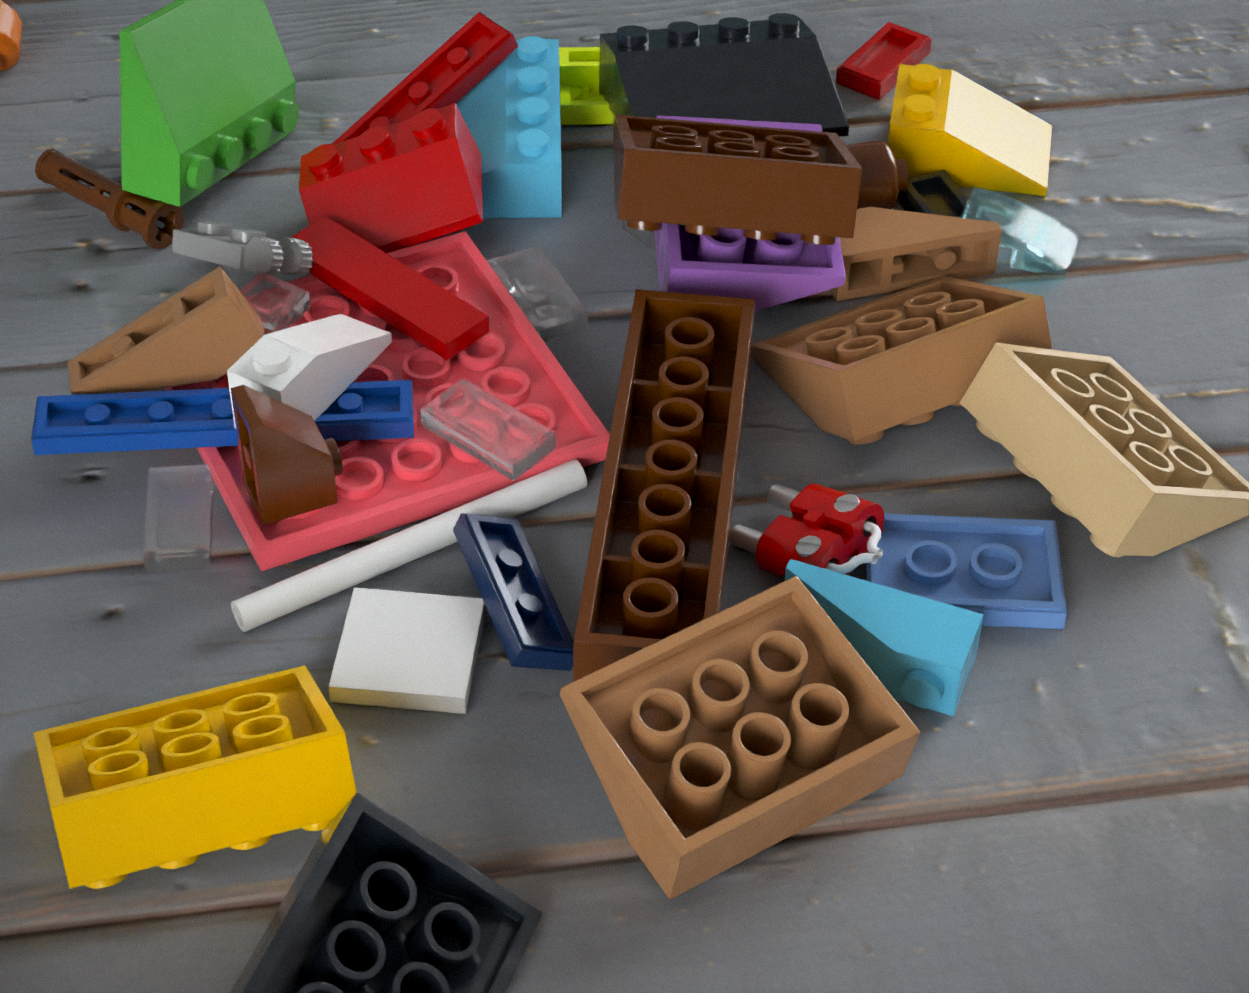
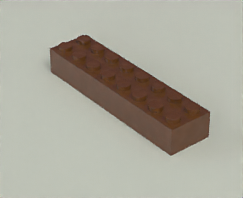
M635 290L573 641L574 681L722 611L752 356L755 299Z

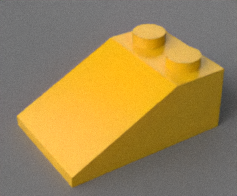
M899 64L889 126L888 145L893 150L895 159H905L908 178L945 170L958 187L1046 197L1052 125L954 70L940 69L930 64H917L914 66Z

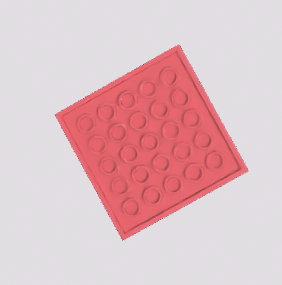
M466 231L387 253L489 316V333L449 360H445L313 275L242 294L261 318L265 334L337 314H343L390 332L392 343L353 382L412 380L414 438L335 441L343 464V474L335 477L337 504L263 525L243 483L239 446L197 448L261 572L450 511L573 459L579 461L582 467L606 460L610 437L609 432ZM225 374L217 380L167 387L165 389L166 391L229 388L228 375Z

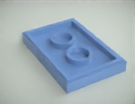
M884 514V528L881 533V539L877 544V547L883 550V555L881 558H878L875 564L864 563V580L984 614L982 626L1064 629L1067 607L1056 520Z

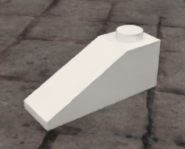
M337 314L263 335L227 370L234 427L236 428L231 388L240 385L250 387L312 416L315 421L392 343L391 333L343 314Z

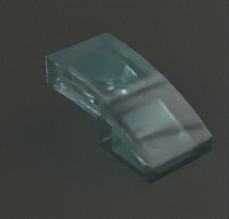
M977 187L973 188L961 218L998 222L1002 228L1000 246L1013 249L1010 267L1060 279L1066 278L1079 239L1077 236L1048 215L1029 205L992 191Z

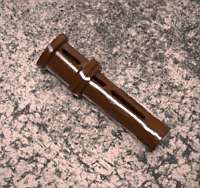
M56 149L46 150L37 160L35 173L39 180L51 184L75 197L77 200L106 213L107 219L114 228L124 232L132 230L142 235L144 242L152 248L159 250L167 248L172 244L173 229L181 230L183 227L184 214L181 207L122 190V184L63 155V153ZM81 180V181H83V182H85V183H87V184L93 186L94 188H93V189H90V188H88V187L82 185V184L79 183L78 181ZM103 192H105V193H107L108 195H110L109 198H107L106 196H104V195H103ZM156 221L164 223L165 227L160 228L156 226Z

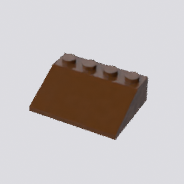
M614 114V207L617 219L627 220L628 227L644 231H657L662 229V223L685 225V230L689 233L706 236L720 234L721 228L742 229L744 236L757 240H776L779 233L801 234V240L818 245L835 244L837 237L853 238L862 167L837 133Z

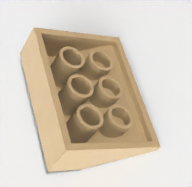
M995 343L960 401V404L977 419V429L986 437L1001 443L1014 456L1012 461L1015 467L1025 475L1037 479L1052 494L1050 498L1052 503L1065 514L1077 518L1091 532L1090 540L1092 543L1110 556L1121 558L1124 555L1155 556L1249 516V482L1111 357Z

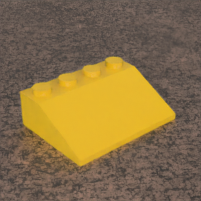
M305 665L33 732L69 889L83 885L93 889L110 887L123 881L128 876V873L155 866L163 869L185 867L197 861L201 854L227 847L236 850L256 848L270 841L272 835L298 828L306 831L324 830L357 792L345 731Z

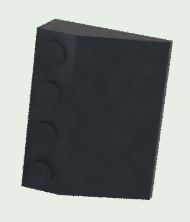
M776 13L770 15L768 20L748 21L739 17H727L720 19L718 24L700 26L693 22L677 21L670 23L668 28L652 30L642 26L628 25L618 28L615 33L600 34L599 94L601 97L603 95L604 101L608 102L609 109L613 114L656 118L657 115L821 124L822 132L837 133L839 137L849 135V124L818 38L802 19L796 15Z
M356 792L324 828L230 993H505L543 913Z

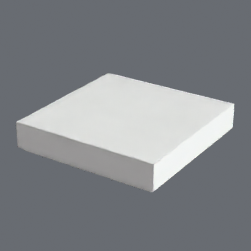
M354 587L329 682L330 702L466 714L486 615L483 599Z

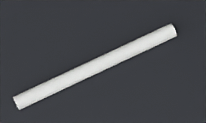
M576 459L555 466L231 602L233 616L243 632L249 631L458 542L453 528L461 513L515 518L587 487L585 471Z

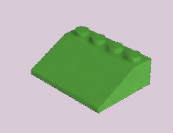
M175 0L120 30L122 190L181 207L294 131L299 116V107L295 102L296 81L264 0Z

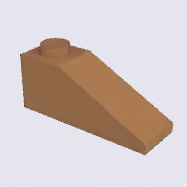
M877 207L857 209L853 238L840 237L846 274L845 283L843 286L830 289L837 302L904 290L940 276L962 280L995 274L1002 228L998 222Z
M220 266L68 361L72 395L141 392L217 380L227 374V370L265 335L261 318Z

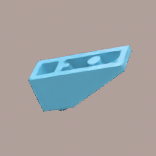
M789 560L785 571V581L795 576L801 580L894 699L910 703L919 708L934 710L950 716L955 715L976 661L984 614L796 560Z

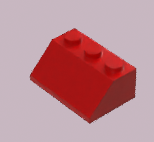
M456 103L439 109L430 108L423 110L413 118L387 127L377 126L370 128L360 136L334 145H320L301 156L299 192L309 226L327 216L385 253H389L483 223L481 153Z

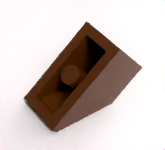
M245 385L231 388L243 483L263 525L337 504L335 477L343 474V464L334 439L328 438L324 440L312 416Z

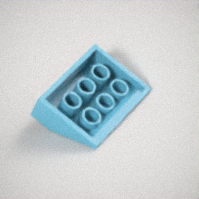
M528 36L522 39H515L518 47L456 102L481 153L483 218H562L559 39H543L537 36Z

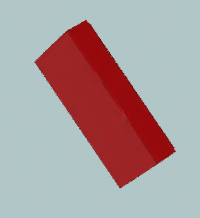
M888 22L837 67L835 83L881 100L896 86L899 64L912 66L919 64L930 54L932 38Z

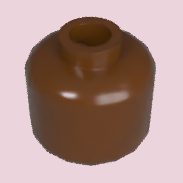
M884 141L845 145L862 167L857 209L866 207L893 209L896 206L899 192L907 191L908 171L905 159H895L893 150Z

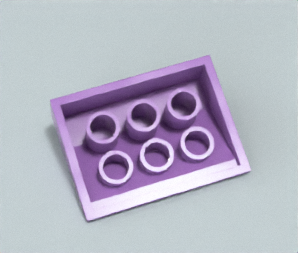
M656 116V118L822 132L821 124ZM662 223V229L654 231L659 291L755 299V311H759L840 287L845 283L846 274L840 237L836 238L835 244L818 245L801 240V234L779 233L776 240H757L744 236L742 229L721 228L720 234L706 236L687 232L685 225Z

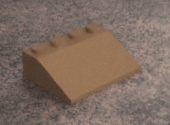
M940 276L753 343L752 357L822 431L848 439L850 444H867L881 439L884 436L883 430L899 424L914 425L924 423L934 418L935 410L948 405L962 406L960 401L995 343L1051 350L1052 345L1043 296Z
M797 576L562 687L560 692L565 708L629 843L669 900L903 777L920 734V730Z

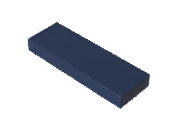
M461 513L453 528V532L511 666L571 671L574 665V640L518 519Z

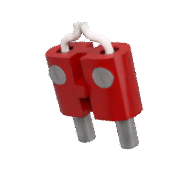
M816 483L809 484L801 492L775 484L768 492V503L792 512L793 516L789 518L779 514L763 533L742 525H736L730 534L731 545L755 553L759 568L785 578L786 566L790 559L848 575L860 564H875L878 558L882 557L883 550L878 548L877 544L881 539L885 516L883 508L877 503Z

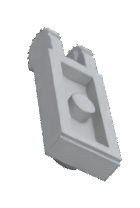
M197 221V230L173 229V253L260 274H276V272L290 275H306L305 273L309 272L310 267H312V261H314L312 259V247H309V243H305V240L283 237L279 242L276 239L266 237V232L232 229L231 224L214 221Z

